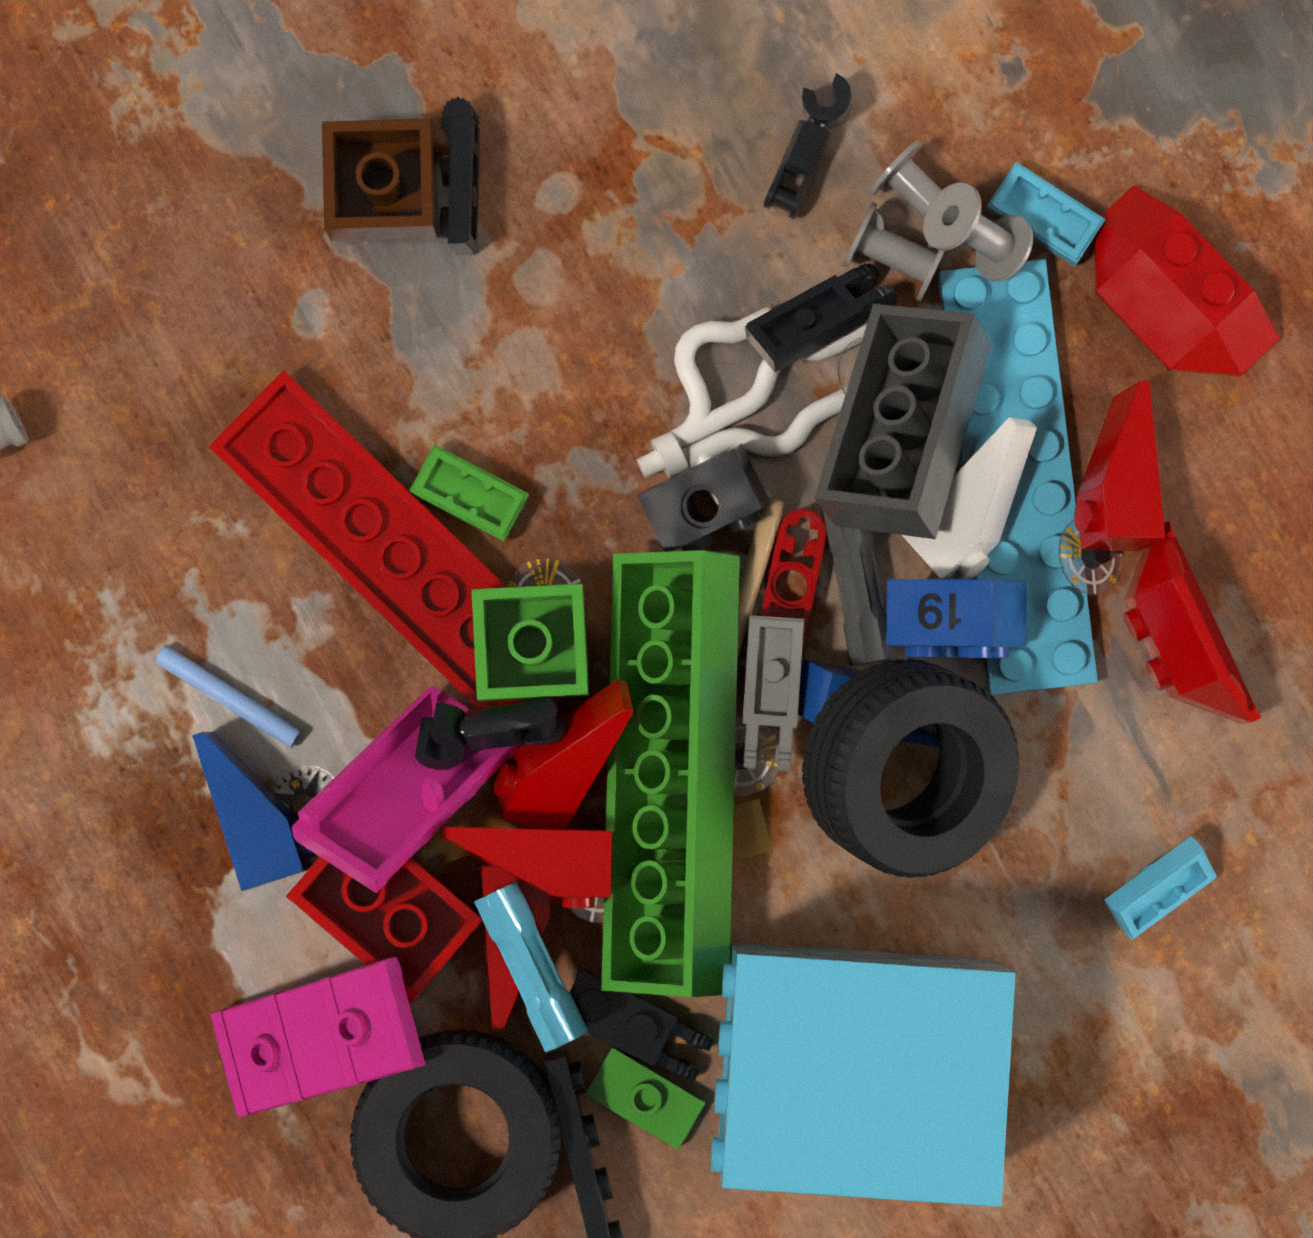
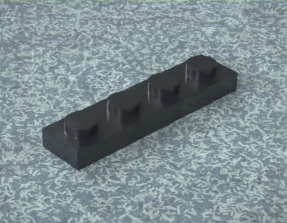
M567 1049L548 1053L545 1056L546 1071L587 1237L624 1238L620 1221L609 1222L604 1201L613 1199L611 1183L606 1167L596 1169L591 1149L600 1146L594 1115L583 1116L578 1095L587 1093L580 1061L570 1063Z

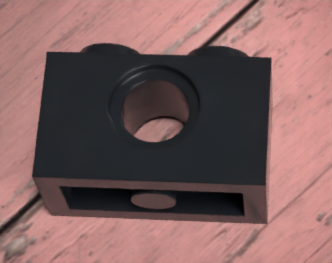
M742 443L645 490L637 496L664 552H671L678 548H681L682 551H698L713 543L710 533L726 525H729L732 533H735L761 520L757 510L762 509L770 502ZM698 490H707L715 495L719 503V510L716 516L707 517L696 510L694 496Z

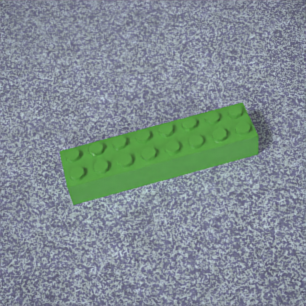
M703 550L613 553L610 684L617 679L628 684L634 713L610 752L607 764L606 831H612L611 898H604L601 991L680 997L722 995L724 963H730L740 567V556Z

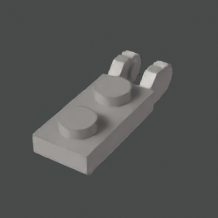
M749 616L742 724L746 725L743 768L755 769L756 763L759 761V726L780 727L779 740L775 750L777 770H790L793 728H797L804 619Z

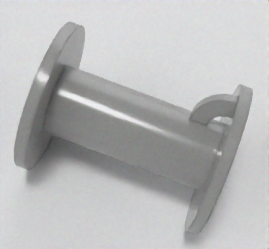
M917 140L904 150L881 174L871 187L870 192L875 195L888 184L925 218L928 207L942 189L911 160L922 146ZM927 245L930 250L934 249L931 245Z
M954 183L944 188L933 199L924 218L923 232L929 245L938 250L946 251L965 243L976 250L975 262L978 272L984 278L993 282L1004 281L1016 274L1027 261L1032 249L1033 231L1030 224L1018 215H1007L995 222L981 215V198L978 191L967 183Z
M872 202L843 266L848 268L856 251L923 282L915 299L921 302L945 251L938 250L935 253L884 229V216L876 209L877 204ZM871 218L875 220L876 224L870 222Z

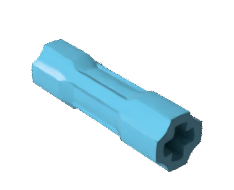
M515 881L474 901L491 939L497 944L527 1007V1015L544 1051H551L587 1033L588 1029L571 993L565 988L535 925L534 915L518 882Z

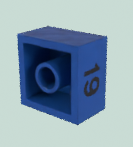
M887 579L886 646H905V657H956V646H958V657H1008V647H1026V581L997 579Z

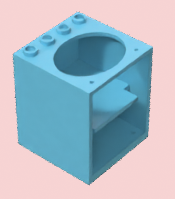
M731 942L730 963H724L722 998H727L726 1021H720L718 1056H723L722 1079H716L714 1114H719L718 1137H712L710 1172H719L722 1188L1002 1207L1016 973L988 959Z

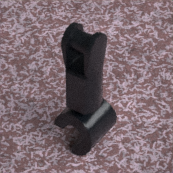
M836 73L832 82V92L837 101L831 107L820 106L816 101L814 91L803 88L802 105L807 121H798L769 188L763 207L770 209L774 205L790 212L789 218L796 219L832 134L827 129L837 128L845 123L851 112L852 95L850 85L838 73ZM786 173L803 180L798 192L781 186Z
M547 697L515 705L472 709L466 713L456 706L436 703L434 716L421 718L415 758L427 768L447 770L457 766L463 760L466 742L472 751L517 746L519 744L550 745L562 739L566 732V724L561 717L557 716V706L554 701Z

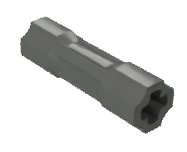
M821 509L844 616L843 629L850 666L897 658L895 646H886L887 613L885 611L874 553L873 531L835 526L823 509Z

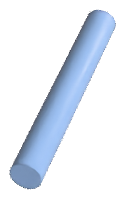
M165 645L156 657L155 663L289 748H292L302 733L300 728L168 645Z

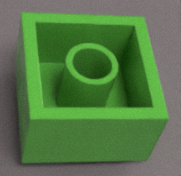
M583 584L472 589L478 701L493 702L530 700L541 697L567 698L590 696Z

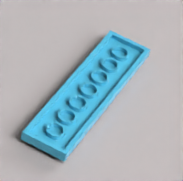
M1046 259L1026 261L1016 274L999 282H993L984 278L978 272L977 267L940 271L938 273L942 310L974 313L992 344L960 453L961 468L1009 417L1030 420L1037 427L1000 541L987 555L990 558L988 565L974 577V579L1026 581V647H1008V657L984 658L988 692L990 695L1098 683L1086 583L1076 576L1069 562V558H1071L1075 570L1079 572L1083 566L1082 557H1078V554H1081L1078 553V549H1081L1063 538L1064 535L1081 546L1066 530L1069 527L1074 533L1077 531L1074 522L1076 501ZM1061 544L1066 545V549L1061 548ZM1083 570L1080 576L1085 579V574ZM1073 576L1078 579L1076 585L1075 582L1073 583V580L1071 581Z

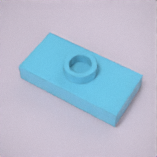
M1015 162L985 208L986 211L997 218L1007 215H1018L1025 219L1032 228L1033 241L1073 267L1078 263L1106 220L1017 162Z
M1190 836L1155 863L1143 868L1136 877L1104 901L1120 929L1130 940H1133L1216 879L1217 875L1202 846Z

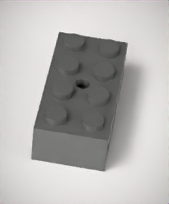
M873 304L814 497L835 526L936 539L992 346L974 313Z

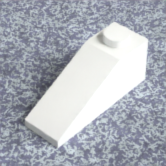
M1009 417L954 475L936 539L902 535L940 579H972L988 565L990 558L987 555L1000 541L1037 429L1030 420Z

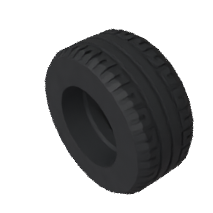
M895 659L894 661L888 660L882 664L871 665L869 669L865 668L858 675L855 674L850 677L846 683L843 682L838 690L829 696L827 702L825 701L822 710L817 714L813 725H811L810 735L807 737L806 748L803 751L804 762L802 763V783L805 786L804 796L807 798L806 803L809 809L812 810L811 814L814 820L817 821V825L825 831L828 838L878 871L898 877L905 876L906 878H914L916 876L927 877L928 875L933 876L940 872L949 871L973 857L995 835L1008 814L1016 791L1017 775L1019 772V752L1017 751L1018 745L1015 731L1010 726L1011 722L1008 715L1005 714V710L998 704L994 696H991L988 691L976 683L948 669L916 659ZM934 724L939 737L940 755L933 778L916 799L900 808L885 811L881 799L880 784L887 758L894 747L907 734L922 726Z
M462 1029L438 1031L420 1037L419 1041L426 1065L367 1082L357 1101L350 1128L352 1129L350 1134V1155L354 1160L352 1165L356 1171L357 1182L361 1183V1190L368 1197L370 1205L377 1208L376 1212L381 1217L383 1216L391 1226L394 1224L398 1227V1231L409 1234L411 1238H497V1235H504L530 1215L539 1205L541 1199H543L553 1180L560 1156L562 1131L550 1083L531 1058L529 1059L522 1050L519 1051L515 1048V1045L505 1042L498 1036L496 1038L491 1036L492 1034ZM450 1085L469 1086L487 1094L501 1109L508 1126V1149L499 1168L483 1182L465 1188H450L428 1179L413 1164L406 1145L407 1122L415 1105L433 1090Z

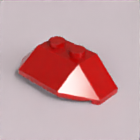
M1133 185L1101 215L1106 220L1094 236L1095 294L1168 371L1225 374L1226 376L1240 377L1280 340L1255 291L1180 212Z
M1170 521L1164 523L1165 539L1142 550L1124 599L1128 607V611L1123 613L1125 624L1136 642L1143 640L1151 657V660L1146 662L1150 678L1159 691L1166 689L1170 698L1239 724L1252 723L1261 719L1177 540Z

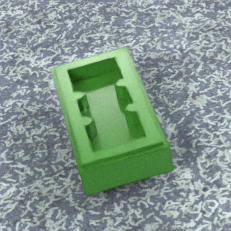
M435 444L409 490L412 495L504 543L530 496L523 490Z
M614 1046L610 1049L590 1083L587 1093H585L589 1098L679 1150L706 1104L705 1100Z

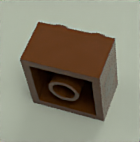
M431 119L322 121L324 229L330 240L438 239L435 132Z

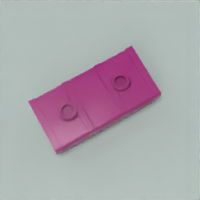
M429 686L298 812L299 820L292 826L293 837L298 843L375 893H378L402 865L420 847H423L432 838V835L465 802L467 803L477 793V790L508 759H511L520 748L519 744L517 746L472 751L466 742L463 760L453 768L435 770L420 764L415 758L421 718L433 717L436 703L456 706L465 713L471 710L434 686Z
M397 957L384 959L212 1012L211 1020L236 1115L239 1118L425 1066L426 1063L402 979V969Z

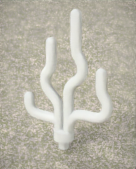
M762 308L733 322L709 320L696 324L683 333L676 345L674 355L677 375L689 398V415L677 428L652 439L651 445L654 451L636 459L637 464L645 479L662 470L668 478H671L741 443L745 451L758 456L776 458L791 454L804 445L819 423L840 413L848 385L801 410L787 431L781 435L765 436L750 429L735 427L721 430L754 414L762 408L772 395L781 370L774 372L763 359L758 368L755 382L747 393L710 411L711 400L707 385L696 365V352L702 345L710 342L734 344L747 340L745 331L747 323L772 310V308ZM865 320L864 324L799 360L821 361L834 357L860 344L868 321ZM764 488L767 496L773 498L772 493ZM709 492L713 501L719 507L717 498L713 493Z

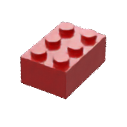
M414 854L387 881V884L378 893L373 892L319 857L286 895L290 901L365 965L397 957L402 969V979L410 1004L421 995L483 922L478 909Z

